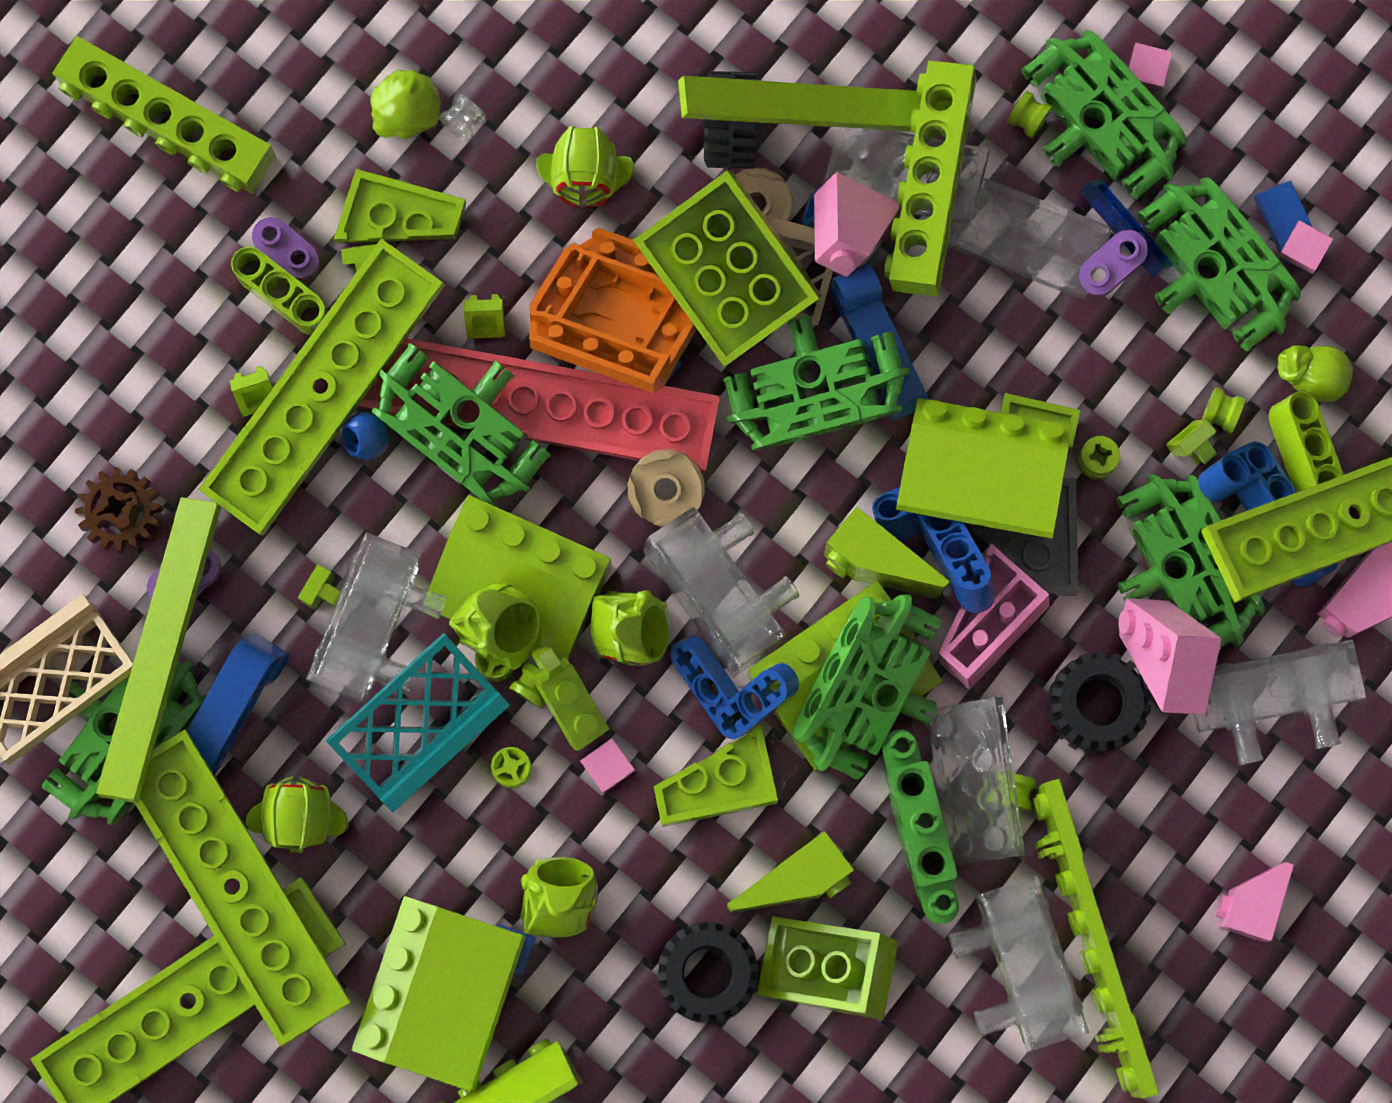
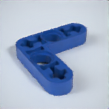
M691 635L675 643L671 648V659L674 666L718 730L729 739H737L751 731L794 696L799 688V681L795 671L785 663H778L761 672L739 691L707 644L698 636ZM708 679L716 684L718 696L710 691L707 684ZM779 680L781 685L778 690L773 692L769 686ZM751 693L756 694L760 698L762 710L754 706L751 700ZM740 711L744 717L735 722L733 717Z

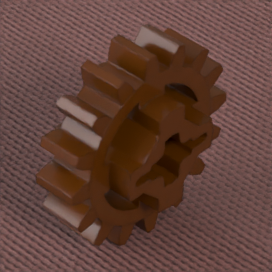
M114 467L112 477H108L103 471L98 472L100 482L95 484L87 480L85 483L90 492L88 494L78 493L77 497L85 503L84 507L75 509V513L78 516L85 518V520L78 524L79 528L83 532L91 530L87 539L93 544L101 539L100 547L105 551H109L112 544H114L119 553H124L127 543H130L136 550L139 549L138 539L141 536L147 540L153 538L148 531L149 527H160L161 523L153 517L155 513L163 511V507L160 504L153 503L160 496L159 492L156 489L147 490L151 482L145 476L137 481L138 473L133 469H130L126 476L123 475L122 470L118 467ZM117 486L131 487L137 490V492L131 491L125 494L120 492ZM102 495L99 507L95 508L98 499ZM118 503L124 506L122 508L123 515L120 517L114 515L117 512L115 506ZM143 512L142 518L136 526L139 513ZM113 526L118 528L121 534H109L102 531L101 528L107 529Z

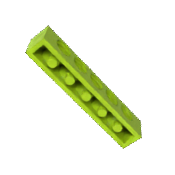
M77 35L52 73L60 84L59 90L69 98L79 101L82 97L92 103L91 108L107 119H111L112 116L124 121L123 126L131 133L141 138L144 134L151 136L157 140L155 144L166 153L173 156L177 152L189 158L187 162L192 167L204 174L211 170L221 176L220 181L225 186L236 192L244 189L253 194L276 158L271 145ZM99 76L107 77L102 86L97 88L91 87V83L95 78ZM128 95H139L138 100L133 105H122ZM160 113H171V117L166 123H154ZM195 130L204 132L199 141L193 143L186 141L191 132ZM228 148L236 150L232 159L227 161L219 160V155L223 150Z
M928 60L926 74L920 73L917 96L922 97L920 110L914 109L911 118V132L915 133L913 146L907 145L904 157V168L909 169L907 182L901 181L898 190V204L902 205L900 218H894L892 223L891 241H896L894 254H888L886 257L884 276L889 278L892 290L895 292L939 297L977 82L974 65ZM940 101L952 103L948 109L943 111L933 108ZM939 136L946 139L938 147L927 145V142L933 137ZM933 172L939 175L938 179L933 183H923L920 181L926 173ZM920 209H930L933 211L932 215L925 220L914 218L915 213ZM922 245L926 247V251L921 256L912 257L907 254L912 246Z

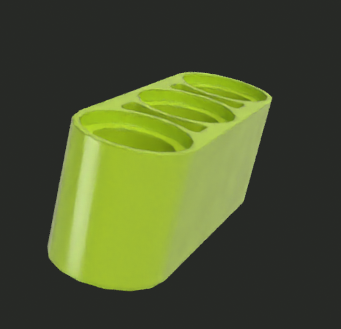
M246 246L234 253L231 267L239 282L298 330L307 335H312L328 313L321 298L259 249ZM252 261L260 263V268L255 274H243V268L247 263ZM281 284L290 286L286 296L282 298L272 297V291L276 286ZM316 307L320 309L319 315L313 321L301 320V315L307 308Z
M1298 391L1271 407L1268 415L1269 423L1289 479L1297 492L1344 475L1315 397L1306 391Z

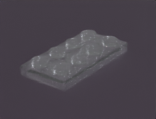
M839 127L823 185L838 172L898 202L900 182H907L909 169L904 168L907 145L913 146L915 135L893 130ZM931 138L927 145L938 147L945 140ZM965 145L952 222L966 225L972 224L990 155L989 149ZM933 172L926 173L920 181L923 183H933L938 179L939 175ZM899 205L898 211H901L902 205ZM920 209L915 214L930 217L933 211L930 209Z
M970 172L953 214L948 248L1084 300L1087 292L1083 289L1079 280L1080 268L1087 259L1108 242L1113 227ZM1095 269V270L1092 272V274H1091V279H1092V280H1093V278H1094V275H1095L1097 269Z
M992 697L937 708L935 715L927 711V715L933 718L929 723L939 803L955 866L1025 856L1003 697Z

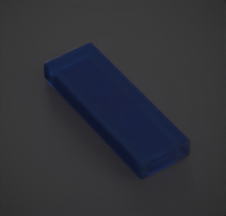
M1102 179L1090 181L1079 190L1115 234L1124 230H1132L1144 237L1148 247V255L1142 266L1152 278L1164 274L1173 266V262ZM1132 243L1124 244L1132 254L1135 252V246Z

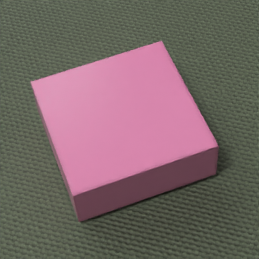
M1135 43L1129 69L1145 87L1162 91L1172 52Z
M1299 220L1279 256L1313 274L1333 238Z
M612 738L580 761L603 794L635 772L633 766Z

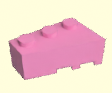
M992 543L986 552L985 561L992 575L995 593L994 604L988 610L980 613H971L961 607L939 651L940 664L968 690L1049 608V594Z
M1126 598L1124 611L1121 612L1118 621L1119 636L1161 711L1166 713L1206 714L1221 638L1170 601Z

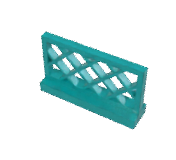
M443 633L335 731L326 742L393 813L508 708L510 704ZM445 646L454 656L453 672H432V657ZM426 663L425 672H419L418 670ZM460 663L469 673H459ZM410 677L425 678L424 699H402L403 684ZM431 678H452L451 700L430 699ZM459 679H475L484 689L473 700H458ZM396 691V699L388 698ZM381 704L395 705L394 726H372L373 711ZM402 705H423L422 727L400 726ZM429 706H451L450 721L443 727H428ZM457 706H465V707L457 714ZM367 717V724L359 725ZM351 731L366 732L365 753H348L339 742ZM372 732H394L393 754L371 753ZM400 733H421V748L414 754H399ZM428 733H436L427 741ZM354 759H364V769ZM370 760H392L391 775L378 785L370 777ZM398 760H406V761L398 768Z

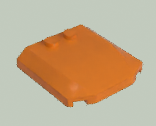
M601 228L592 231V238L581 245L574 242L563 250L530 303L529 339L531 349L651 393H655L664 387L697 330L634 241Z

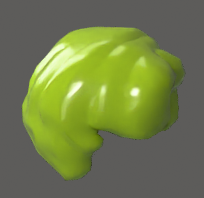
M415 70L394 71L386 76L379 86L374 87L371 94L370 103L374 121L372 128L378 136L383 138L398 136L400 139H408L412 135L434 128L440 119L441 100L438 89L430 77L422 75Z

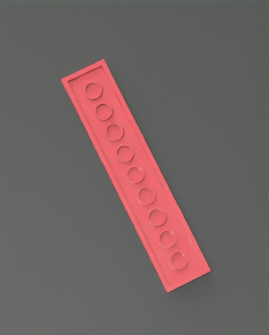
M409 338L405 340L384 369L385 372H388L411 342L420 351L429 356L430 359L424 363L406 386L408 390H411L415 384L420 385L423 380L420 377L424 372L430 373L432 369L429 366L433 361L442 366L470 390H473L496 360L515 376L508 382L491 406L528 435L525 440L531 441L533 439L539 443L639 461L643 456L655 450L674 449L686 453L698 464L702 473H706L720 402V396L669 386H664L659 391L651 393L598 373ZM380 376L356 409L372 411L373 407L379 409L381 401L380 391L383 382ZM397 394L395 399L392 400L390 415L394 416L405 404ZM420 395L415 399L433 415L437 416L440 412ZM470 401L465 403L460 412L462 420L465 423L474 422L480 414V409L476 402ZM451 416L445 422L447 426L462 428L455 424Z

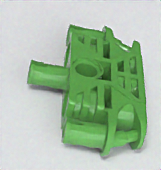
M1083 31V38L1076 40L1073 38L1063 41L1057 38L1047 39L1046 45L1048 49L1027 66L1025 65L1022 68V73L1027 80L1032 76L1033 79L1030 81V84L1037 88L1041 82L1061 66L1065 69L1063 75H1057L1053 83L1049 82L1044 86L1040 96L1044 103H1048L1053 107L1051 111L1067 128L1051 143L1043 147V152L1048 159L1053 155L1054 159L1051 160V163L1057 167L1060 166L1065 159L1083 146L1113 180H1116L1122 171H1127L1132 163L1138 162L1143 157L1146 162L1121 182L1126 191L1130 188L1133 189L1129 195L1134 199L1140 198L1145 191L1161 178L1170 181L1174 173L1172 165L1177 156L1176 151L1178 147L1184 148L1186 146L1187 138L1184 131L1168 114L1165 108L1093 31ZM1087 49L1089 56L1083 59L1076 52ZM1086 117L1096 118L1101 123V127L1098 129L1089 128L1085 125L1083 119ZM1161 137L1168 141L1166 148L1163 150L1157 143V140Z
M1201 178L1200 185L1197 186L1186 185L1178 187L1175 184L1163 185L1164 195L1137 213L1141 224L1146 221L1148 222L1144 228L1151 233L1177 212L1181 216L1178 222H1173L1167 230L1161 231L1154 241L1156 246L1180 274L1178 279L1155 294V299L1159 306L1168 300L1162 309L1167 314H1171L1174 309L1196 294L1224 330L1231 327L1234 322L1239 321L1245 313L1248 314L1256 308L1259 314L1239 329L1233 331V337L1237 343L1248 334H1251L1240 345L1245 351L1251 350L1254 345L1273 331L1283 334L1286 328L1285 318L1290 310L1289 305L1292 300L1298 301L1300 299L1301 291L1293 277L1280 263V260L1237 207L1210 178ZM1204 196L1206 203L1200 207L1193 200L1195 197ZM1207 265L1211 267L1215 277L1210 279L1202 277L1198 272L1197 266ZM1275 289L1282 294L1277 302L1274 301L1270 294Z
M811 315L800 316L799 320H796V318L787 321V324L790 328L796 357L750 369L751 377L756 378L758 381L753 383L754 389L761 393V395L757 396L758 408H754L747 373L735 374V378H732V376L724 378L723 381L726 385L733 414L726 417V419L731 424H737L743 433L754 441L750 446L753 451H759L863 424L901 412L902 406L896 405L898 395L901 394L904 378L909 376L911 368L902 367L895 332L882 333L883 337L876 335L870 338L880 374L875 375L874 369L868 366L869 363H872L871 357L864 351L868 349L866 341L857 339L819 350ZM812 363H818L821 368L820 377L815 382L808 383L804 376L805 369ZM866 379V382L841 388V385ZM829 387V392L806 398L804 388L817 392ZM886 387L885 405H878L875 391ZM794 399V402H790L772 408L770 407V405ZM767 420L770 434L764 437L758 430L756 421Z
M410 342L407 349L388 372L380 370L379 376L383 379L380 391L381 401L379 409L373 407L372 412L477 497L496 507L497 504L494 501L496 499L510 496L520 490L525 492L533 490L528 485V482L551 454L546 449L541 448L532 460V457L541 445L531 439L530 444L510 469L504 466L510 459L508 454L518 449L517 443L519 440L524 441L528 436L491 406L496 397L515 376L495 360L475 388L470 390L442 366L433 361L429 366L432 369L430 373L424 372L420 377L423 380L420 385L415 384L411 390H408L406 386L424 363L430 359L429 356ZM397 394L405 404L395 416L390 415L392 400L395 399ZM420 395L440 412L437 416L433 415L415 399ZM470 401L476 402L480 409L478 418L474 422L465 423L460 415L462 406ZM450 416L456 425L466 430H472L466 439L462 438L445 424ZM479 442L499 459L496 463L492 462L477 450L474 444ZM493 473L505 479L499 486L488 491L484 487Z
M1149 474V483L1116 498L1120 509L1134 502V504L1122 511L1123 516L1127 520L1157 504L1161 507V510L1155 516L1151 514L1143 521L1139 520L1133 523L1129 528L1149 569L1118 583L1121 594L1136 588V590L1123 597L1124 601L1126 602V598L1142 599L1161 590L1166 601H1170L1199 623L1217 615L1220 622L1208 627V629L1221 638L1220 648L1231 642L1236 647H1239L1243 642V633L1251 624V619L1255 614L1262 616L1265 608L1260 595L1256 594L1242 600L1246 607L1241 614L1236 615L1233 607L1235 602L1201 532L1206 526L1221 521L1210 500L1201 492L1198 479L1194 475H1187L1186 481H1177L1176 479H1161L1156 474ZM1177 492L1188 493L1189 500L1180 504L1173 494ZM1168 561L1179 563L1183 569L1182 578L1175 579L1170 577L1166 573L1165 563ZM1196 566L1199 574L1193 576L1194 569Z
M900 595L894 600H886L881 603H875L873 597L870 596L862 598L853 609L809 692L807 700L795 722L793 735L797 742L805 741L808 744L807 747L813 754L814 764L819 771L832 767L850 775L854 779H860L864 773L857 770V766L866 770L868 758L865 755H860L840 746L843 741L851 745L855 744L858 748L866 749L869 753L877 755L899 712L920 721L924 725L932 721L933 718L926 715L925 711L935 715L937 710L936 702L911 692L930 655V650L919 641L911 639L902 633L899 634V632L904 627L923 636L927 640H931L937 633L930 630L924 624L939 630L941 618L913 606L910 595ZM874 615H881L877 623L873 624ZM884 685H888L885 695L877 698L879 689ZM821 726L822 730L819 737H817L814 733Z
M187 660L183 664L180 661L177 663L154 748L183 730H188L207 694L200 696L197 689L198 685L192 675L193 664L191 660ZM129 677L116 685L103 703L96 700L78 714L87 721V724L59 759L60 763L70 767L73 773L82 776L81 779L89 784L86 790L63 774L58 768L49 777L60 784L61 788L47 779L42 785L44 791H47L71 809L68 815L69 818L77 819L81 816L107 818L108 825H115L133 804L132 802L114 800L112 807L101 805L100 802H97L101 797L96 794L112 736H108L105 733L104 726L107 719L119 715ZM73 682L69 690L76 697H80L86 692L77 682ZM182 690L187 694L191 702L186 708L177 702Z
M894 730L888 733L882 745L885 762V776L890 791L889 799L908 872H911L916 895L927 918L937 924H947L957 916L959 911V902L953 882L957 877V871L929 763L922 761L917 741L910 732ZM904 779L914 780L919 786V795H906L901 788V781ZM923 856H932L938 861L940 869L937 875L927 874L921 866Z

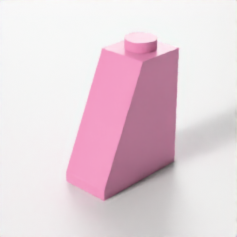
M836 172L814 194L815 262L845 277L850 275L875 248L899 210L898 202Z
M1392 543L1368 551L1317 613L1324 619L1322 624L1325 628L1338 637L1344 635L1348 639L1392 618Z

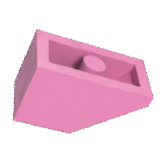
M1288 862L1278 864L1230 889L1228 895L1222 894L1216 909V917L1221 918L1218 928L1261 942L1272 941L1294 864Z

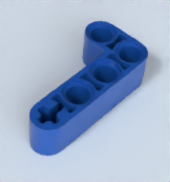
M868 262L857 267L847 277L839 275L833 278L831 294L852 340L862 339L867 342L868 349L864 351L871 357L872 363H869L868 366L874 369L875 375L880 374L870 338L876 335L883 337L882 333L895 332L902 367L911 368L909 376L904 378L901 394L898 395L896 405L902 406V411L890 416L892 421L895 422L915 413L917 399H928V396L881 300L882 288L879 279ZM886 387L877 390L884 405L887 396Z
M1258 441L1250 442L1228 453L1203 471L1198 479L1201 492L1208 499L1220 502L1236 494L1246 511L1297 493L1273 453L1266 445ZM1338 563L1292 580V582L1302 588L1310 587L1337 568Z
M900 487L876 498L872 506L875 521L900 542L921 534L945 578L949 580V585L959 603L965 610L971 613H980L991 608L995 601L991 571L963 522L896 510Z
M257 633L241 639L233 648L187 730L214 775H216L264 687L273 683L279 677L290 657V653Z

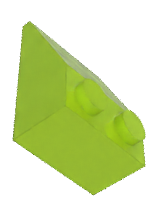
M857 506L826 543L823 556L828 561L825 564L841 578H844L847 574L855 581L869 584L878 581L882 587L934 599L941 597L949 583L948 579Z
M824 831L727 904V908L732 914L816 899L825 893L831 899L851 883L847 876L854 869Z
M772 916L757 995L850 1015L884 1020L898 941L877 932Z

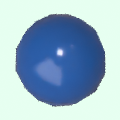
M358 412L351 416L344 424L342 442L347 452L356 459L374 460L386 451L390 442V431L387 424L374 413Z

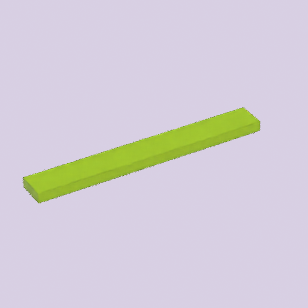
M683 76L678 80L682 118L911 131L912 113L914 109L920 110L922 98L917 96V91L698 76ZM940 101L933 108L943 111L948 109L952 103Z
M180 498L96 794L100 797L137 804L139 802L221 507L216 502Z

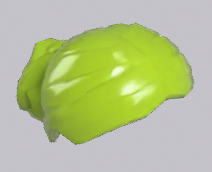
M1293 345L1291 348L1283 350L1277 358L1280 378L1292 384L1293 388L1297 391L1310 393L1319 403L1337 401L1347 393L1351 385L1353 367L1348 356L1338 348L1332 346L1308 348L1307 346Z

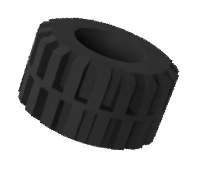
M710 71L707 77L759 80L756 72ZM704 119V162L707 168L753 169L758 158L759 122Z
M1096 651L1092 655L1086 653L1069 662L1055 677L1056 679L1048 691L1050 697L1047 700V710H1050L1051 714L1048 719L1051 726H1056L1058 730L1057 736L1061 740L1065 738L1070 742L1069 747L1075 750L1077 748L1083 749L1084 753L1087 754L1095 752L1106 754L1122 748L1136 738L1137 734L1143 730L1147 723L1145 721L1146 717L1151 711V705H1148L1151 692L1149 688H1145L1143 683L1145 681L1142 675L1137 674L1134 670L1136 665L1130 660L1126 663L1121 660V655L1113 653L1111 656L1105 655V651ZM1090 681L1103 682L1116 692L1120 701V713L1114 722L1106 726H1099L1090 723L1081 715L1076 699L1079 689L1085 683Z
M698 922L684 929L682 928L667 942L658 963V982L666 1001L681 1016L699 1023H718L734 1017L749 1003L758 983V963L752 946L749 945L741 933H738L728 925L716 922ZM702 949H715L723 953L732 967V978L729 986L721 994L713 997H704L694 993L688 987L684 977V969L688 959L695 952Z

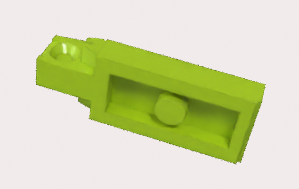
M545 645L530 653L541 671L535 676L537 680L535 685L571 747L579 751L609 730L608 725L575 668L569 663L567 658L562 657L558 659L552 648L545 647Z

